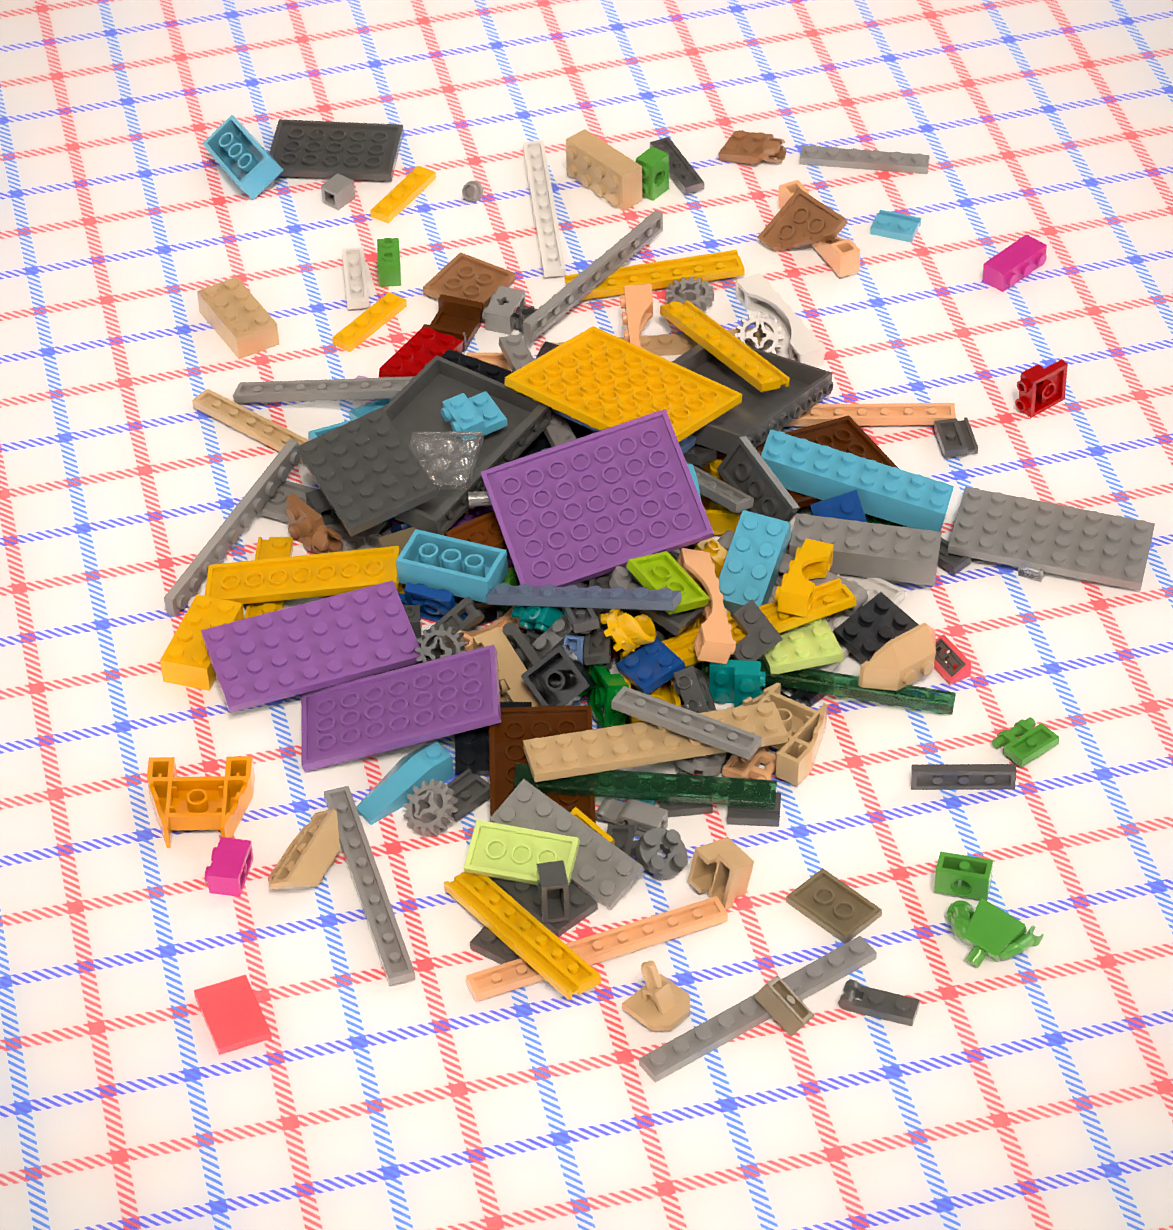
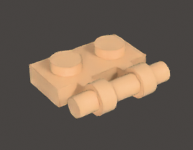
M769 746L760 747L750 760L733 754L722 768V775L744 784L750 778L755 779L752 784L753 788L760 791L772 780V774L776 771V757L779 750L772 754L769 753ZM760 763L766 765L764 769L758 767Z

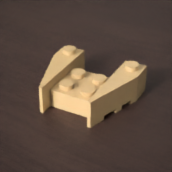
M777 682L764 689L763 694L756 698L748 697L744 699L742 705L738 707L767 702L775 703L788 733V743L770 745L779 749L776 757L775 776L798 786L813 768L826 730L828 704L824 703L818 710L812 709L781 695V684ZM725 752L729 756L733 755L732 753Z

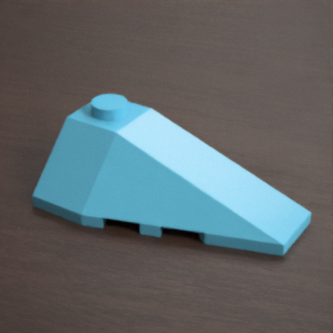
M438 742L423 745L402 757L356 806L359 815L370 825H373L402 808L404 804L409 803L410 800L407 798V795H414V786L419 789L422 788V781L429 784L431 779H434L437 782L442 781L445 783L454 778L452 755Z

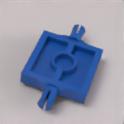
M407 582L404 589L405 594L398 592L402 604L420 605L421 619L438 622L456 606L453 593L445 589L429 588L421 583L413 584ZM467 612L461 615L462 619L469 616Z

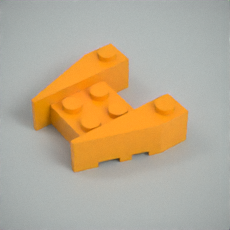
M227 756L225 776L178 777L175 757H149L147 769L149 795L166 848H171L172 830H221V837H233L254 794L255 773L252 756Z

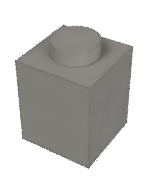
M337 173L321 185L322 203L338 211L355 199L354 181Z

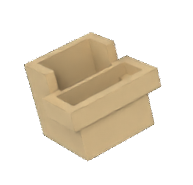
M725 837L695 848L687 882L700 894L708 891L710 898L718 896L725 910L732 908L735 898L747 893L755 861L729 837Z

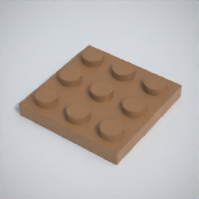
M460 252L423 286V294L438 299L443 294L483 302L484 310L485 307H488L492 294L496 293L499 286L509 287L516 280V276L512 271Z

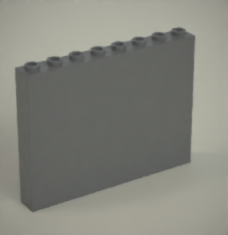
M699 344L672 361L743 394L740 404L691 434L696 436L695 444L728 454L738 438L746 436L756 448L767 440L770 429L780 431L826 396L830 395L834 387L832 382L833 373L750 347L790 378L789 386L787 387L782 384L778 389L760 392Z
M436 355L383 407V410L436 486L439 496L393 518L416 529L444 535L469 509L468 492H479L480 488L485 485L481 471L516 460L549 426L552 420L551 407L537 402L522 393H518L503 383ZM487 391L507 418L508 426L464 443L460 436H455L450 422H445L441 414V409L443 408L442 401L462 393L467 398Z

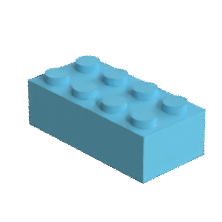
M233 114L202 143L234 182L253 200L283 171L282 167Z
M745 510L742 511L719 576V590L723 594L724 608L730 611V613L734 614L750 600H753L758 607L768 604L792 535L790 522Z
M415 529L396 560L399 583H421L429 588L445 589L453 593L454 596L462 598L471 597L472 600L487 603L486 595L495 585L502 583L508 573L507 550Z

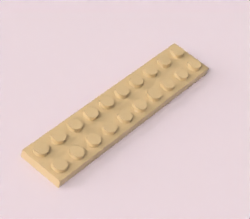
M774 702L699 713L761 736L762 745L760 747L788 743V733ZM646 721L523 740V749L534 782L727 752Z

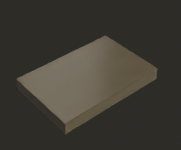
M824 868L786 896V903L844 944L851 941L882 916L881 908Z

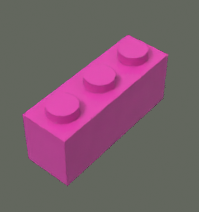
M1025 234L983 263L982 281L1001 292L1006 291L1046 263L1047 245Z

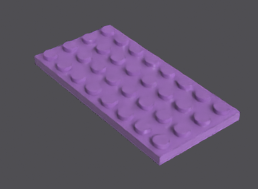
M393 580L201 630L206 650L229 713L423 662L416 661L421 654L416 652L415 648L420 646Z
M495 645L301 694V765L304 771L320 769L501 723L498 658Z

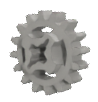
M690 276L689 280L681 277L680 282L674 280L673 285H668V290H666L667 304L673 301L684 304L688 300L700 310L707 311V306L712 307L714 301L713 286H709V281L702 282L700 277L697 280H693L692 276Z
M431 779L429 784L422 781V788L419 789L414 786V795H407L410 802L403 805L408 810L403 817L409 820L406 825L419 835L423 834L427 837H430L431 833L439 835L441 827L447 830L448 826L446 823L448 821L454 822L455 819L451 817V814L458 812V809L453 806V804L458 802V799L453 796L454 790L442 781L437 782Z

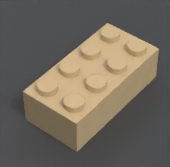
M586 129L566 138L567 175L621 211H625L642 202V166Z
M237 276L197 291L200 314L239 360L279 345L276 321Z

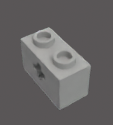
M499 286L496 293L492 294L488 307H485L483 310L482 319L485 320V330L511 335L515 328V313L518 312L519 308L526 306L525 290Z

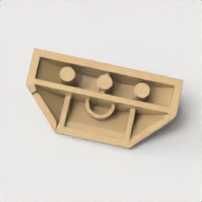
M924 622L888 641L872 656L869 662L866 660L861 665L858 685L861 688L898 691L907 685H911L916 680L933 672L936 655L935 629Z
M334 808L316 812L310 818V823L304 826L293 839L268 877L271 889L314 888L322 882L325 872L334 863V858L340 850L338 819Z

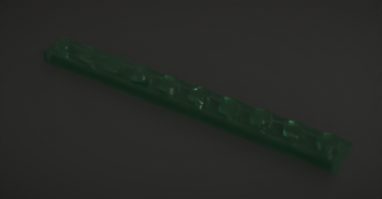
M730 655L728 660H734V658ZM756 660L761 661V672H766L765 685H774L778 682L787 689H800L812 693L830 694L840 698L848 697L864 702L872 701L884 703L888 706H901L912 710H925L937 714L953 715L955 692L907 685L898 691L861 688L858 685L859 676L811 668L771 674L766 667L765 661ZM703 661L702 672L705 674H709L710 662Z
M516 764L514 790L525 779L542 793L762 808H775L776 780L610 770L534 782L529 764Z

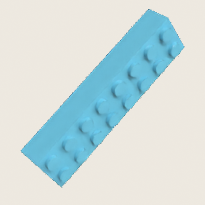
M771 429L761 457L788 490L825 500L857 489L865 514L915 529L941 531L954 489L953 485L942 481H936L920 474L907 472L897 467L878 463L875 460L865 459L852 453L839 451L829 446H823Z

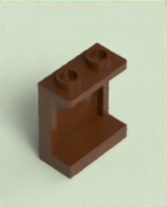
M441 294L438 298V312L430 325L424 324L422 327L432 328L434 331L452 335L454 338L463 340L462 352H466L484 321L482 319L483 302Z

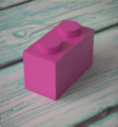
M220 837L218 846L212 850V863L205 869L204 880L208 882L209 893L241 897L254 859L251 840Z

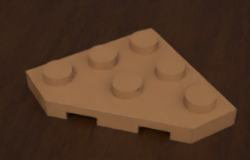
M798 188L757 236V239L776 252L832 240L840 233L848 221L842 215Z

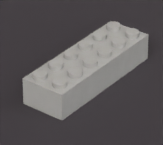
M796 513L789 555L795 557L797 547H802L807 538L834 544L830 573L934 586L942 532Z

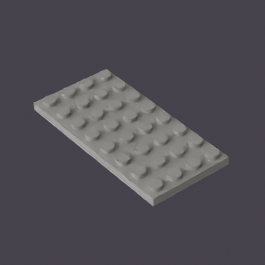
M965 486L947 553L1141 591L1155 523Z

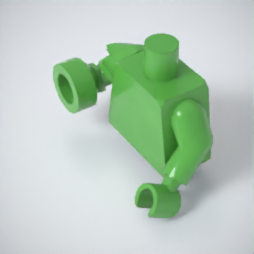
M982 897L978 902L975 912L971 904L963 900L953 902L947 911L952 931L960 939L964 940L966 944L973 947L965 960L976 968L980 967L986 956L995 962H999L1001 959L1007 960L1026 951L1031 946H1038L1044 937L1043 933L1040 936L1033 934L1036 929L1035 926H1031L1026 933L1027 929L1024 923Z

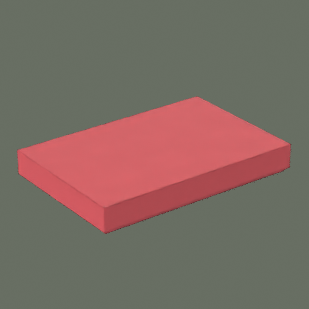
M246 974L194 990V997L219 1055L272 1039L271 1031Z

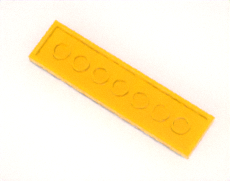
M399 546L212 564L208 566L205 596L251 604L339 595L392 580L396 589H398L399 578L396 560L401 550Z

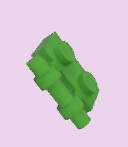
M1029 717L1026 720L1021 719L1014 723L1013 728L998 733L997 737L991 741V744L995 749L1004 746V754L1017 765L1023 767L1059 744V736L1042 723L1034 727L1036 722L1032 717Z

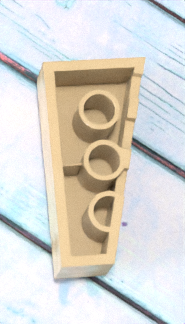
M500 626L474 636V649L495 645L497 650L500 702H532V707H542V704L521 677L527 669Z

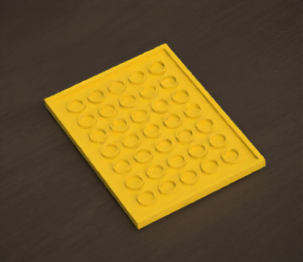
M594 326L505 377V386L600 431L666 409L678 442L740 404L743 395Z

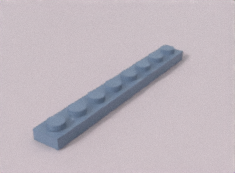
M500 583L495 585L486 595L488 605L673 611L682 601L681 591H671L670 588L648 590L645 587L636 589L613 587L605 589L600 586L578 588L576 585L555 587L551 584L540 587L532 586L531 584L509 586L507 583Z

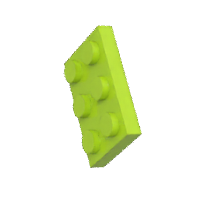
M667 551L628 560L626 568L648 590L670 588L671 591H681L682 601L673 611H666L669 615L708 605L709 596Z

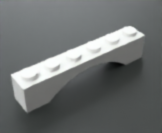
M760 272L736 280V298L746 310L756 313L761 312L763 316L770 314L772 321L778 320L777 324L782 327L790 340L789 359L814 367L824 365L825 345L815 337L813 331L808 329L803 323L802 318L798 317L792 307L782 299L781 294L776 292L769 280H766Z

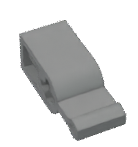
M606 796L595 812L596 819L600 821L605 820L616 825H634V836L641 838L649 829H666L668 827V810L634 799L628 800L625 803L615 800L611 796Z

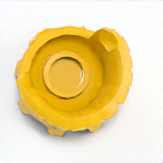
M612 609L609 613L599 614L601 623L608 626V629L603 631L605 636H611L615 643L613 648L616 651L620 649L625 650L622 653L624 657H627L630 652H634L640 645L655 641L656 628L651 618L647 615L642 614L633 618L620 609Z

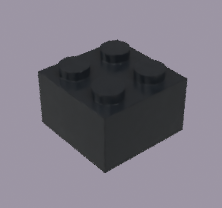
M559 645L521 675L542 706H572L597 686V683L569 645Z

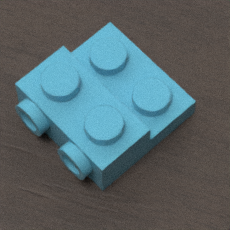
M487 391L467 398L462 393L442 401L443 408L441 409L443 419L445 422H450L455 436H460L464 443L508 426L507 418Z

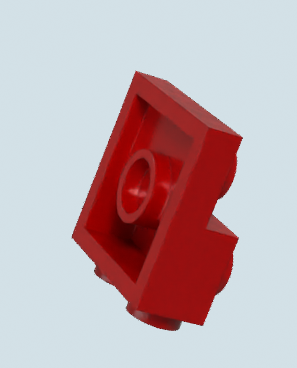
M1061 359L1046 368L1037 364L1022 372L1020 380L1017 382V389L1019 390V398L1015 400L1017 409L1029 418H1032L1065 400L1068 363Z

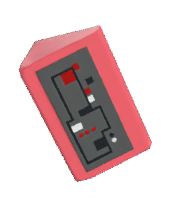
M944 634L936 639L934 669L949 685L970 677L971 662Z

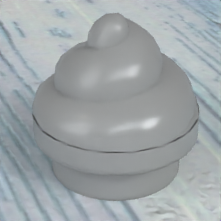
M468 181L462 188V195L469 202H477L483 196L484 190L478 181Z

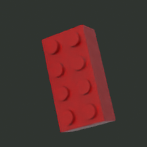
M422 327L379 368V378L414 377L436 355L441 357L448 349L462 353L463 340L454 338L452 335L434 331L432 328Z

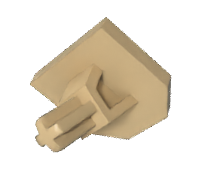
M653 960L643 962L640 970L646 985L622 1003V1009L651 1031H671L690 1016V995L664 975L659 974Z

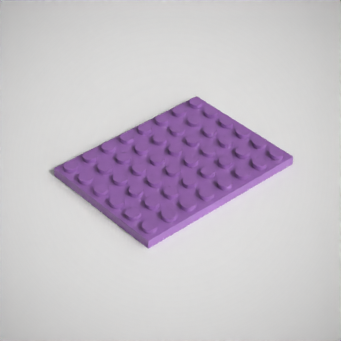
M666 409L481 471L482 479L520 585L531 584L532 586L541 587L551 584L555 587H564L581 583L613 572L616 566L625 568L629 559L665 551L671 552L714 537L712 527Z

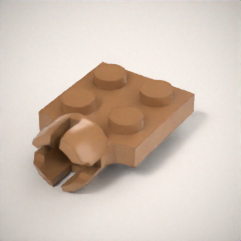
M735 130L719 151L718 156L720 161L758 165L764 160L768 163L779 164L785 159L787 149L780 145L785 144V140L774 138V134Z
M294 493L286 497V514L289 522L288 532L291 537L300 541L308 551H312L314 554L340 552L344 544L342 536L333 528L326 527L323 517Z

